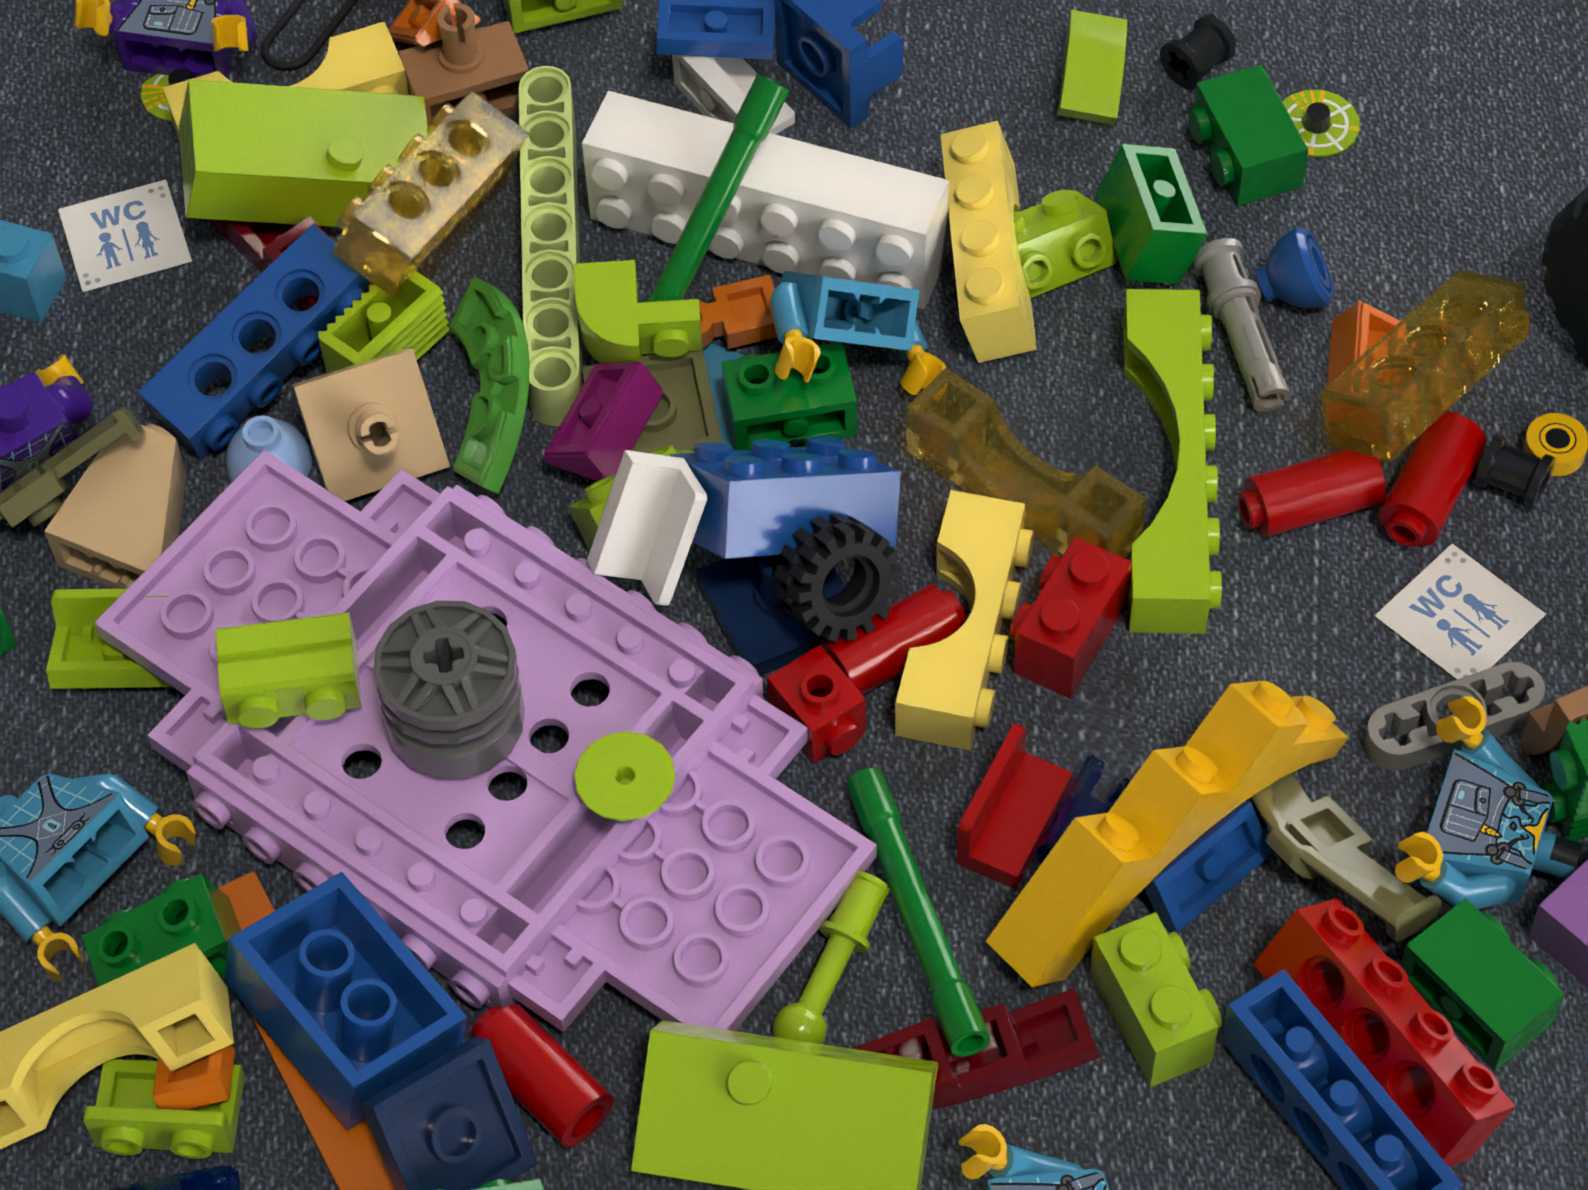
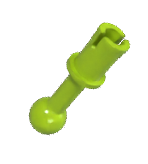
M860 870L857 872L830 920L823 921L819 927V931L828 938V942L798 1003L785 1006L776 1015L772 1028L773 1037L817 1044L824 1043L827 1035V1025L822 1014L852 952L867 953L871 946L867 937L891 891L884 881L867 872Z

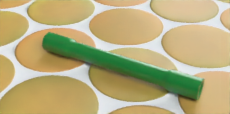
M761 74L756 75L734 120L733 131L651 296L645 302L683 300L760 144L767 138L790 89Z
M878 768L859 770L847 780L846 788L863 831L870 837L872 842L877 844V857L931 990L932 1005L952 1054L959 1057L974 1055L982 1051L989 1044L990 1034L972 990L964 982L902 830L901 816L885 776Z

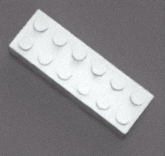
M608 91L582 142L590 218L612 228H626L655 236L667 243L677 244L733 131V123ZM769 133L767 138L760 144L707 251L713 252L722 258H736L766 266L781 274L785 271H793L920 290L917 308L925 310L947 257L949 180Z

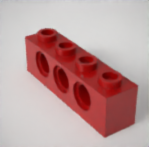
M1338 899L1297 909L1254 962V965L1266 980L1283 969L1288 973L1448 1167L1469 1160L1515 1109L1516 1106L1502 1091L1492 1071L1483 1064L1478 1063L1454 1035L1449 1021L1429 1006L1411 985L1405 970L1396 961L1386 956L1364 930L1361 919Z

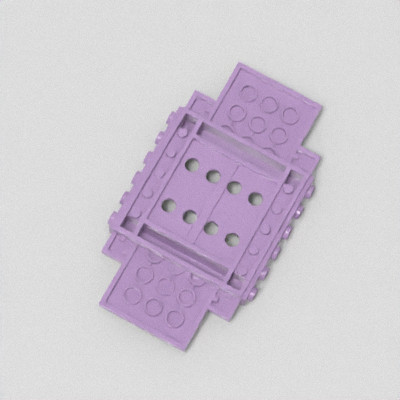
M263 450L94 623L100 638L185 695L147 736L153 750L186 772L194 796L192 806L195 811L213 827L222 829L227 825L243 836L242 840L246 847L260 860L268 864H273L277 860L293 871L296 881L307 892L338 873L343 872L427 971L432 967L448 978L453 991L462 1000L475 1008H481L484 1004L489 1008L497 1005L504 1008L519 1001L564 1033L607 982L661 1020L736 1031L819 929L823 921L836 908L859 870L865 872L877 857V844L776 780L807 743L808 728L763 700V678L759 676L757 670L748 661L736 655L728 657L709 645L705 637L693 626L684 622L676 624L657 612L654 605L641 593L634 590L626 592L608 581L605 576L595 575L586 559L578 558L575 560L556 548L553 541L540 529L533 526L523 527L507 517L503 509L491 498L484 495L476 497L459 485H456L453 489L447 486L441 493H438L401 469L360 512L277 457ZM169 595L168 597H145V596ZM436 600L465 601L503 617L507 622L506 627L517 654L519 681L522 687L525 707L523 732L511 754L491 770L465 779L434 778L412 769L394 752L386 731L381 700L373 673L375 649L387 627L409 609ZM350 612L357 646L361 708L346 709L343 715L330 720L313 719L307 714L281 717L275 724L265 728H248L240 723L228 724L219 692L216 629ZM590 679L602 681L607 685L610 692L606 700L601 704L590 707L583 706L572 698V690L579 682ZM555 725L564 729L569 739L566 745L557 752L543 753L530 743L533 733L540 727ZM630 731L646 734L664 746L673 759L676 778L670 797L660 809L642 819L622 822L603 818L586 807L577 794L574 773L579 757L592 742L607 734ZM357 751H372L381 758L380 768L368 778H353L343 770L345 760ZM504 772L518 773L527 781L526 790L520 797L514 800H499L492 796L488 790L489 784L494 777ZM465 819L480 823L485 829V835L476 846L468 849H459L447 841V831L454 823Z

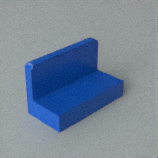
M659 0L656 54L773 60L774 0Z
M1246 800L1209 828L1144 888L1154 911L1159 916L1164 927L1178 933L1273 854L1270 846L1265 842L1266 836L1250 801Z

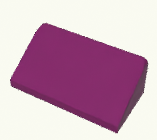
M641 361L595 364L542 458L549 465L595 481L617 474L624 451H632L662 397V387Z

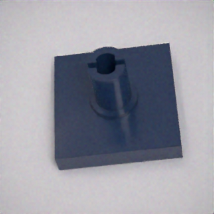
M784 556L724 558L696 569L697 584L734 655L748 661L757 670L759 676L788 665L815 647L828 641L821 634L818 636L782 606L785 601L777 596L775 586L784 582L775 576L776 565L788 566L789 560ZM834 566L827 574L823 584L822 595L824 598H830L845 588Z
M475 1036L360 1103L395 1190H474L498 1179L511 1181L538 1164L489 1039Z

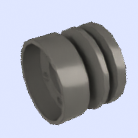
M438 600L409 609L387 627L375 649L373 673L381 700L386 731L394 752L412 769L434 778L465 779L489 771L511 754L523 732L525 707L522 687L519 681L516 649L507 627L489 610L465 601Z

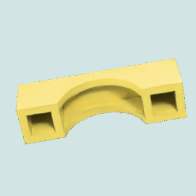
M385 21L330 37L327 54L319 68L303 81L289 86L410 95L405 68ZM219 71L193 78V80L232 82ZM188 80L163 87L179 144V122Z
M997 120L940 134L945 179L949 180L948 212L959 317L978 363L1037 350L1032 303L1021 266L1014 227L1013 211L1020 210L1016 169L999 122Z
M950 490L937 540L936 576L952 585L961 593L967 601L971 613L966 622L946 639L930 645L909 648L895 702V736L971 751L977 727L989 728L996 690L987 689L990 672L1002 674L1009 636L1001 635L1000 631L1003 619L1014 620L1017 613L1022 583L1014 582L1013 578L1016 566L1028 567L1034 540V531L1024 529V503Z
M196 943L0 1032V1149L46 1129L54 1108L66 1091L83 1075L109 1060L126 1055H149L160 1059L172 1072L234 1044L228 987Z

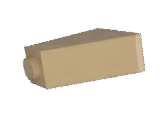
M154 424L141 425L145 434L136 441H133L125 432L102 448L44 530L57 566L114 589L129 588L179 537L187 473L176 438L167 430Z

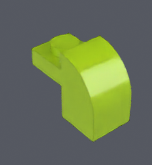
M635 260L574 264L575 301L580 334L586 349L597 362H642V354L656 353L663 357H677L684 355L688 351L703 350L699 299L639 303Z

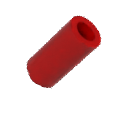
M1448 411L1437 412L1429 418L1379 512L1380 522L1392 540L1407 547L1428 546L1436 542L1486 446V436L1475 422L1461 414Z
M1361 444L1248 477L1244 482V492L1239 493L1237 496V503L1244 525L1248 529L1255 528L1261 537L1267 538L1382 504L1386 497V486L1383 471L1375 452L1368 444Z
M929 584L887 607L891 612L885 620L875 614L871 620L876 629L866 634L861 628L856 627L857 639L846 641L839 635L838 641L828 640L822 643L821 646L860 693L864 695L903 673L909 648L930 645L944 640L954 634L966 622L965 611L952 591L946 589L942 592L936 585Z
M510 1004L504 1008L500 1005L494 1006L482 1014L476 1021L471 1034L473 1037L477 1036L490 1040L511 1095L563 1147L570 1148L581 1143L604 1122L612 1109L614 1097L521 1005Z

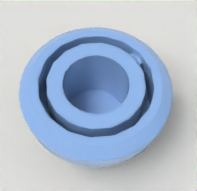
M269 416L253 417L233 435L229 442L225 462L227 475L231 483L263 450H266L306 477L310 472L312 465L310 447L305 437L286 421Z

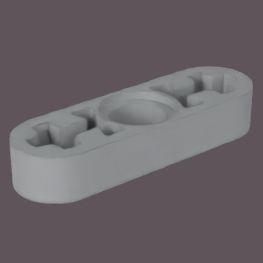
M1507 662L1381 706L1373 712L1368 721L1364 738L1365 752L1369 759L1377 766L1386 770L1401 771L1453 753L1454 749L1461 750L1463 743L1461 740L1448 743L1441 740L1437 735L1436 725L1439 718L1436 711L1440 707L1448 705L1449 702L1464 696L1473 697L1482 704L1486 712V725L1484 729H1487L1494 738L1526 726L1530 712L1541 707L1545 695L1544 681L1532 667L1523 663ZM1508 687L1514 695L1524 693L1523 703L1518 704L1512 696L1500 699L1502 689ZM1492 704L1491 711L1488 716L1486 706ZM1419 717H1422L1423 726L1417 728ZM1385 729H1392L1396 736L1408 734L1406 745L1400 746L1394 738L1383 740Z

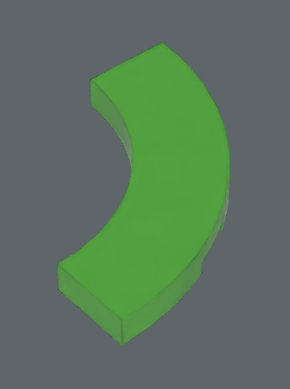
M475 276L474 279L472 278L449 326V331L462 341L470 358L471 366L479 370L480 392L472 397L466 433L453 465V471L479 486L499 494L511 466L523 427L529 390V351L522 320L512 301L500 289Z

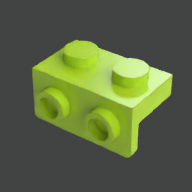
M1076 190L1055 191L1046 195L1042 199L1041 204L1023 211H1013L1017 247L1030 298L1110 267L1117 261L1106 209Z
M128 588L57 589L53 591L51 606L56 629L46 668L50 689L172 687L98 636L94 623ZM169 595L145 596V597H168Z
M112 1059L103 1063L96 1106H86L83 1122L95 1147H101L109 1153L122 1156L137 1155L142 1152V1149L170 1150L175 1155L189 1159L207 1158L211 1156L212 1152L233 1153L245 1080L241 1065H233L229 1100L213 1103L201 1108L173 1110L159 1109L152 1097L158 1061Z

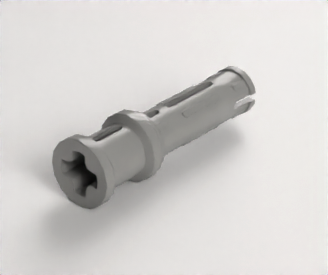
M1234 238L1213 240L1198 250L1191 264L1195 273L1204 278L1209 292L1206 304L1211 315L1222 321L1225 326L1229 342L1246 382L1253 408L1259 412L1276 410L1284 405L1283 400H1290L1291 392L1282 376L1275 352L1259 315L1257 307L1261 298L1260 289L1255 281L1248 278L1243 265L1246 253L1241 242Z

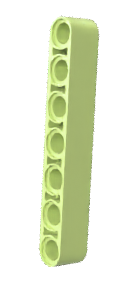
M541 66L526 72L520 79L523 326L528 342L530 361L528 400L531 414L540 423L558 427L584 384L582 373V338L574 288V264L580 263L576 122L569 76L559 68Z

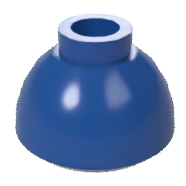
M1300 226L1283 235L1271 249L1266 265L1256 269L1260 288L1268 302L1280 299L1293 307L1312 309L1330 305L1334 296L1331 275L1322 251L1311 232Z

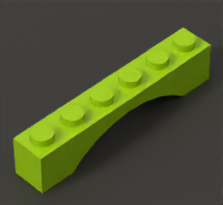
M1126 289L1123 318L1124 375L1144 394L1160 418L1171 445L1175 477L1168 498L1151 525L1131 546L1130 561H1132V571L1128 598L1129 633L1206 634L1209 609L1221 608V571H1210L1209 555L1218 556L1220 523L1219 518H1208L1207 503H1216L1218 492L1217 465H1206V451L1215 450L1216 418L1215 414H1204V401L1213 400L1214 366L1213 364H1202V351H1211L1212 316L1201 315L1200 290Z

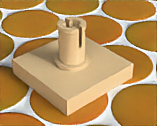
M411 347L292 384L324 487L343 501L381 490L401 469L417 478L450 467L415 353Z

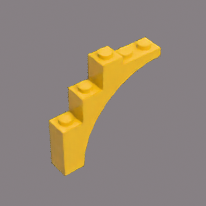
M1268 681L1230 684L1185 746L1158 749L1151 752L1108 813L1075 817L986 942L1031 987L1066 980L1092 947L1094 937L1103 934L1130 902L1169 863L1202 834L1243 802L1277 780L1309 764L1334 758L1349 737L1333 724L1336 719L1333 712L1322 702L1311 696L1290 697L1281 688Z

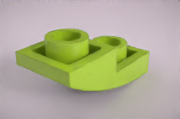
M1077 10L1070 11L1061 66L1064 69L1057 115L1114 125L1118 117L1123 80L1127 19Z

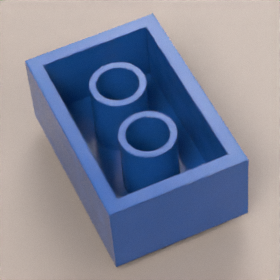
M811 437L807 440V447L790 448V444L787 442L765 439L752 441L751 450L733 451V446L728 444L698 443L694 446V453L670 454L672 457L685 459L707 494V502L692 542L725 559L781 555L780 553L785 544L795 549L800 543L792 535L800 527L812 533L813 528L810 520L820 516L830 522V514H841L847 519L849 516L856 518L890 542L889 546H896L901 471L878 462L875 452L845 448V440L840 438Z
M343 872L338 873L228 938L225 982L347 1130H350L366 1119L360 1105L361 1102L463 1044L467 1016Z

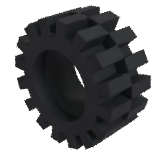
M830 514V522L820 516L810 520L813 532L809 533L800 527L792 534L800 542L797 547L793 549L785 544L780 553L789 560L788 566L776 565L775 576L784 582L775 586L777 596L785 601L782 606L789 614L818 636L821 634L831 641H838L839 635L846 641L857 639L856 627L861 628L868 634L876 629L871 620L875 614L884 620L890 614L891 610L883 605L886 598L897 601L901 590L892 585L891 581L902 580V569L894 564V562L900 560L899 555L894 548L889 546L890 542L851 516L847 519L841 514ZM847 557H853L855 560L854 571L848 584L838 594L830 598H824L822 589L829 571L839 561Z

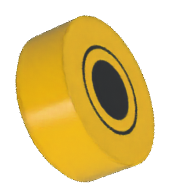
M1561 413L1544 414L1537 417L1529 425L1523 444V451L1542 458L1545 454L1555 457L1556 462L1551 476L1569 475L1578 470L1585 460L1588 450V433L1585 427L1571 416Z

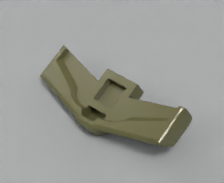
M128 407L120 408L0 493V520L5 517L13 528L27 518L31 525L36 527L56 513L63 504L58 495L70 487L69 482L64 477L65 474L125 432L133 441H136L145 434L143 427L131 409Z
M1293 773L1250 798L1269 827L1265 842L1292 870L1308 879L1321 876L1386 922V934L1396 942L1425 930L1434 922L1442 907V901L1434 894L1426 898L1367 856L1366 853L1373 839L1329 795L1311 802Z

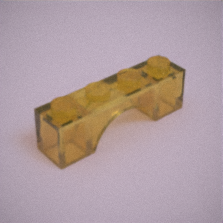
M947 368L906 407V451L971 494L1024 503V529L1033 530L1035 537L1061 554L1065 553L1074 536L1126 558L1131 552L1132 543L1142 534L1146 498L1096 465L1087 472L1077 474L1059 470L1045 463L1031 453L1014 436L1004 422L993 398Z

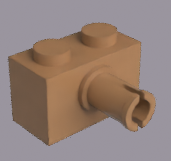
M453 3L456 21H451L448 5L444 6L437 15L441 40L426 46H416L398 51L406 71L409 94L424 96L429 138L519 112L520 79L529 71V68L509 21L475 29V15L471 7L461 3Z

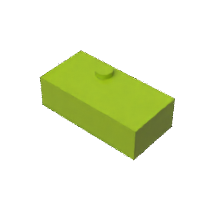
M188 79L179 122L186 218L297 225L310 216L319 226L422 232L435 189L424 96Z
M663 1020L650 1030L631 1171L749 1190H921L938 1062Z

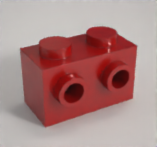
M1074 536L1062 557L1053 555L1041 575L1039 582L1040 594L1033 605L1027 602L1023 603L1012 622L1009 637L1015 639L1013 673L1071 699L1128 604L1132 561Z

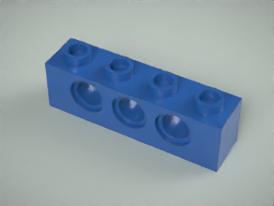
M312 224L138 391L149 414L199 460H202L211 450L217 451L225 447L238 431L239 423L255 407L262 408L273 401L283 386V380L299 365H308L319 356L322 351L318 331H327V324L336 323L335 316L344 315V308H353L352 301L361 300V293L369 292V285L371 284L365 268L315 224ZM313 296L318 298L317 303L306 311L291 309L293 304L302 297ZM271 338L275 340L272 347L263 353L254 354L248 352L252 343L258 339ZM217 380L231 381L229 388L224 393L218 396L204 395L205 390L211 383Z
M1284 969L1228 1004L1221 1041L1342 1190H1462L1463 1183Z

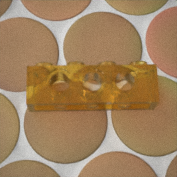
M473 91L455 108L446 103L430 123L427 129L429 135L425 138L420 133H417L400 154L397 161L400 165L394 168L392 165L387 164L371 183L367 191L370 196L366 200L359 195L355 196L337 220L336 225L343 229V232L332 253L390 296L403 285L503 177L529 135V132Z
M1465 270L1456 272L1320 392L1328 445L1392 461L1528 337L1530 317L1525 308L1523 283Z

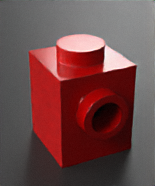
M821 645L767 677L768 703L808 728V741L801 751L813 765L830 754L841 755L857 744L862 734L866 733L865 697Z

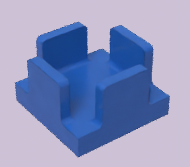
M774 0L777 64L850 129L868 118L869 98L903 74L902 37L896 32H891L868 47V40L854 28L880 11L882 0Z

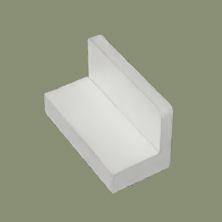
M672 55L674 84L704 116L734 123L757 75L755 70L743 58ZM784 102L769 133L776 135L795 123V112L786 102Z
M630 450L624 451L587 559V563L595 575L641 580L656 605L669 606L707 502L706 492L684 458Z

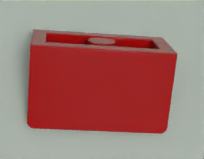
M1014 723L958 825L956 864L1017 890L1072 786L1073 772L1026 753L1027 728Z

